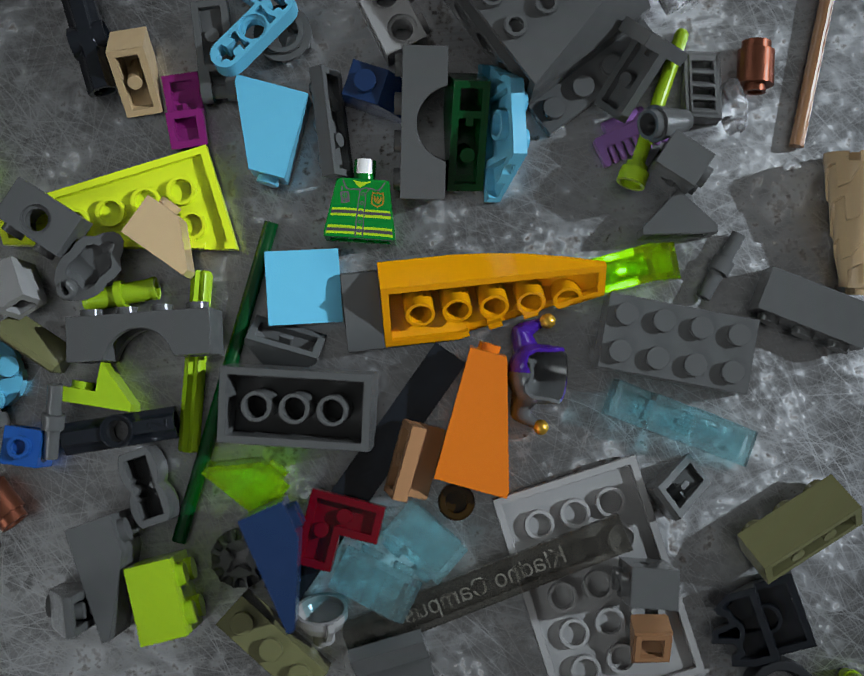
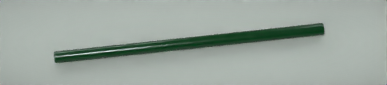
M264 221L223 365L239 363L245 337L265 274L264 252L271 251L278 229V224ZM219 379L172 537V541L179 544H186L217 439Z

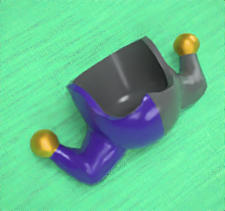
M550 313L542 315L539 319L519 323L512 328L511 343L514 354L507 365L508 385L512 391L510 402L511 416L515 421L533 428L538 435L546 434L549 425L545 420H537L531 414V408L535 404H560L565 395L568 378L566 350L563 347L538 344L533 337L537 330L541 328L550 329L555 325L556 319Z

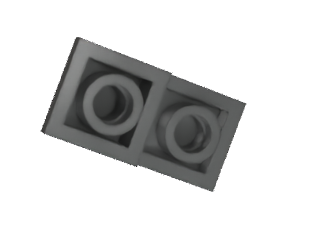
M377 270L340 273L348 352L385 349Z

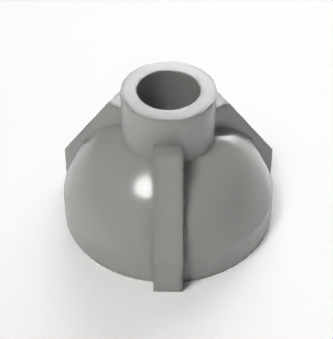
M339 593L310 595L299 602L297 624L303 632L313 636V643L316 646H330L335 642V633L344 626L347 620L348 604L343 595Z

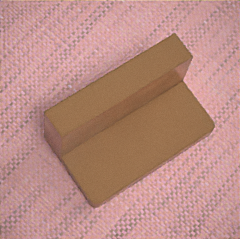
M403 419L384 486V491L392 500L407 503L408 497L421 500L428 498L446 433L443 428Z

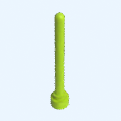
M684 28L677 29L671 43L684 51L689 37L688 31ZM668 59L664 62L650 105H666L679 67ZM639 135L632 158L627 160L626 164L621 165L616 179L620 186L633 191L644 190L649 177L648 166L645 163L653 142L644 139L641 135Z

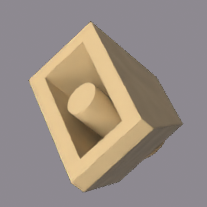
M146 26L110 32L105 53L127 118L163 113L164 108L157 62Z
M147 195L121 232L191 280L195 275L187 222L178 216L181 208L164 196L158 202Z

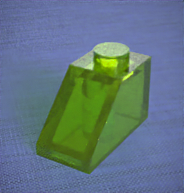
M674 242L648 243L591 259L605 261L607 265L605 294L681 279Z
M262 456L209 461L201 473L247 511L254 510L282 497L290 487V479L286 477L289 471L274 458L268 462Z

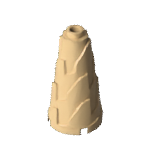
M850 150L826 152L823 154L826 201L829 203L830 236L833 239L838 287H845V294L864 295V150L851 153Z

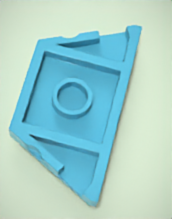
M479 64L478 73L483 74L491 81L483 183L484 203H499L528 154L527 149L530 145V132L526 128L528 95L524 88V78L495 65Z

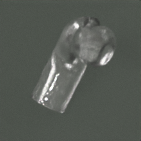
M731 78L721 85V89L732 112V115L726 116L721 120L725 133L728 136H732L739 131L742 133L748 125V100L739 79Z

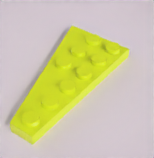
M206 144L47 193L93 223L86 236H96L112 231L121 235L124 241L123 249H145L121 231L146 196L149 195L158 202L164 196L181 208L178 216L187 222L191 250L240 251L210 151ZM43 214L37 219V231L43 230L48 223L47 214ZM0 220V236L3 245L8 247H34L36 242L27 236H24L21 241L4 231L1 227L5 222Z

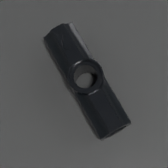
M61 0L69 26L66 29L67 40L75 59L79 61L88 95L92 98H104L114 95L118 89L105 53L110 32L105 21L101 19L96 0Z
M176 406L69 422L65 423L64 430L60 432L61 447L64 449L65 455L70 456L179 438L180 418ZM119 421H123L128 427V435L123 441L119 440L114 433V428Z

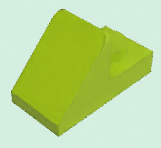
M101 361L95 390V383L73 379L71 386H63V402L126 412L140 411V403L112 363Z

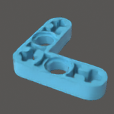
M242 0L251 8L211 48L210 58L216 70L226 77H233L243 72L295 20L298 14V6L295 0H274L280 6L286 4V8L283 10L279 7L274 9L271 0ZM255 25L264 27L263 33L259 37L254 39L245 37L250 27ZM241 41L245 49L242 48L241 44L237 45V42ZM226 54H228L229 56H235V58L231 61L227 58L223 60V56H225Z

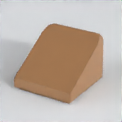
M631 615L630 654L632 663L670 662L673 631L667 615Z

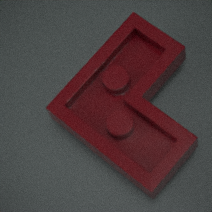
M315 487L312 488L305 514L306 521L303 522L304 525L302 526L301 565L331 572L341 536L376 545L379 540L387 506Z

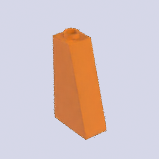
M479 341L478 347L472 345L469 347L435 469L434 479L507 499L509 494L507 356L500 353L501 346Z

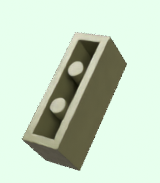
M830 474L822 480L817 479L810 482L803 492L793 499H785L779 502L772 509L771 513L760 520L754 519L745 524L741 532L737 534L740 549L767 584H770L862 525V507L837 479Z
M249 588L216 623L217 627L272 676H325L328 673L331 662L296 630L287 634L279 615Z

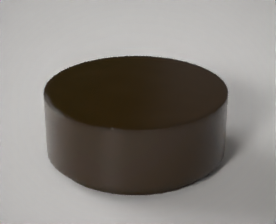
M450 483L440 491L438 507L446 518L460 521L472 513L475 507V498L469 488Z

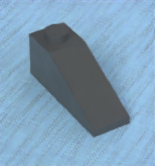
M81 581L61 583L49 589L45 603L46 613L52 619V628L65 639H73L95 625Z

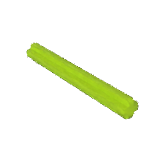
M195 270V275L190 283L189 302L205 301L209 302V307H211L213 275L210 271ZM207 356L185 357L178 450L180 452L196 453L200 444Z

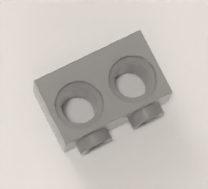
M356 0L357 6L388 67L395 64V53L403 54V45H427V35L430 34V29L423 14H415L410 4L414 0H395V4L388 8L379 6L377 4L379 0ZM402 28L408 29L412 33L411 37L406 40L396 39L393 34Z

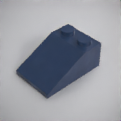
M286 494L245 513L237 523L284 629L289 634L295 631L299 616L303 531L301 526L304 525L303 522L306 520L298 501L290 502Z

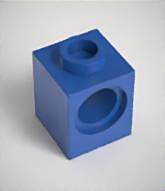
M5 425L0 452V464L30 468L52 466L53 460L42 458L44 430L35 426Z

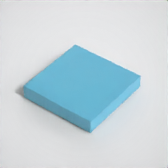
M338 248L264 252L268 327L343 322Z

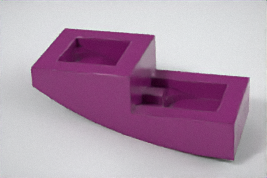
M198 71L161 76L168 112L165 113L171 149L209 145L206 110L201 97Z

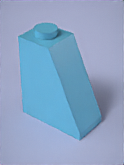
M236 74L235 87L248 169L257 177L256 182L262 185L278 188L279 183L289 186L312 105L310 96L306 92Z

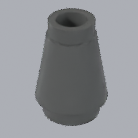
M650 105L639 114L637 120L639 134L644 139L653 143L669 138L676 130L682 133L689 131L693 126V115L689 110L660 105Z

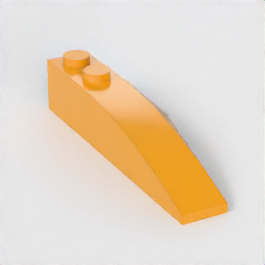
M523 253L454 254L377 262L385 347L459 340L469 337V331L488 326L489 330L502 327V321L523 315L525 320L538 316V312L551 306L561 309L604 296L607 265L605 261Z

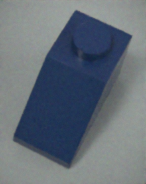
M353 59L342 91L345 106L401 123V115H394L395 92H402V78L395 77V73L390 70Z

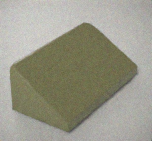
M28 316L20 320L7 317L0 321V340L51 373H65L71 363H67L66 342Z

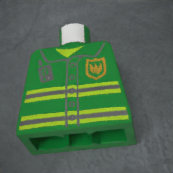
M366 158L355 159L353 178H337L324 228L326 241L396 246L390 183L386 180H375L376 160Z

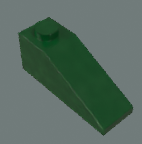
M448 73V85L444 90L443 107L447 191H483L491 81L481 73Z

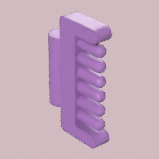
M642 106L634 108L625 123L616 120L614 117L601 123L604 135L597 137L593 141V145L604 168L611 166L612 161L613 163L620 161L614 145L622 160L628 158L622 142H624L629 155H633L635 148L630 138H632L636 147L639 138L637 120L639 114L644 110ZM661 141L654 143V145H660Z

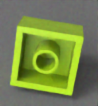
M187 549L146 558L123 570L141 648L188 636L203 622L202 616L206 615L205 602L202 594H197L194 579L197 578V567L192 556L188 557Z

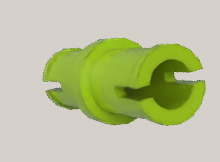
M155 276L131 282L117 280L113 282V285L105 286L104 290L98 295L82 300V305L84 309L102 310L113 307H130V304L160 300V283Z

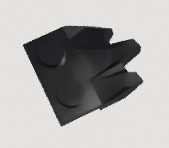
M791 570L770 584H767L763 578L746 583L727 594L714 609L717 615L727 618L728 621L713 628L711 644H733L737 646V650L731 656L732 667H756L780 661V655L817 646Z

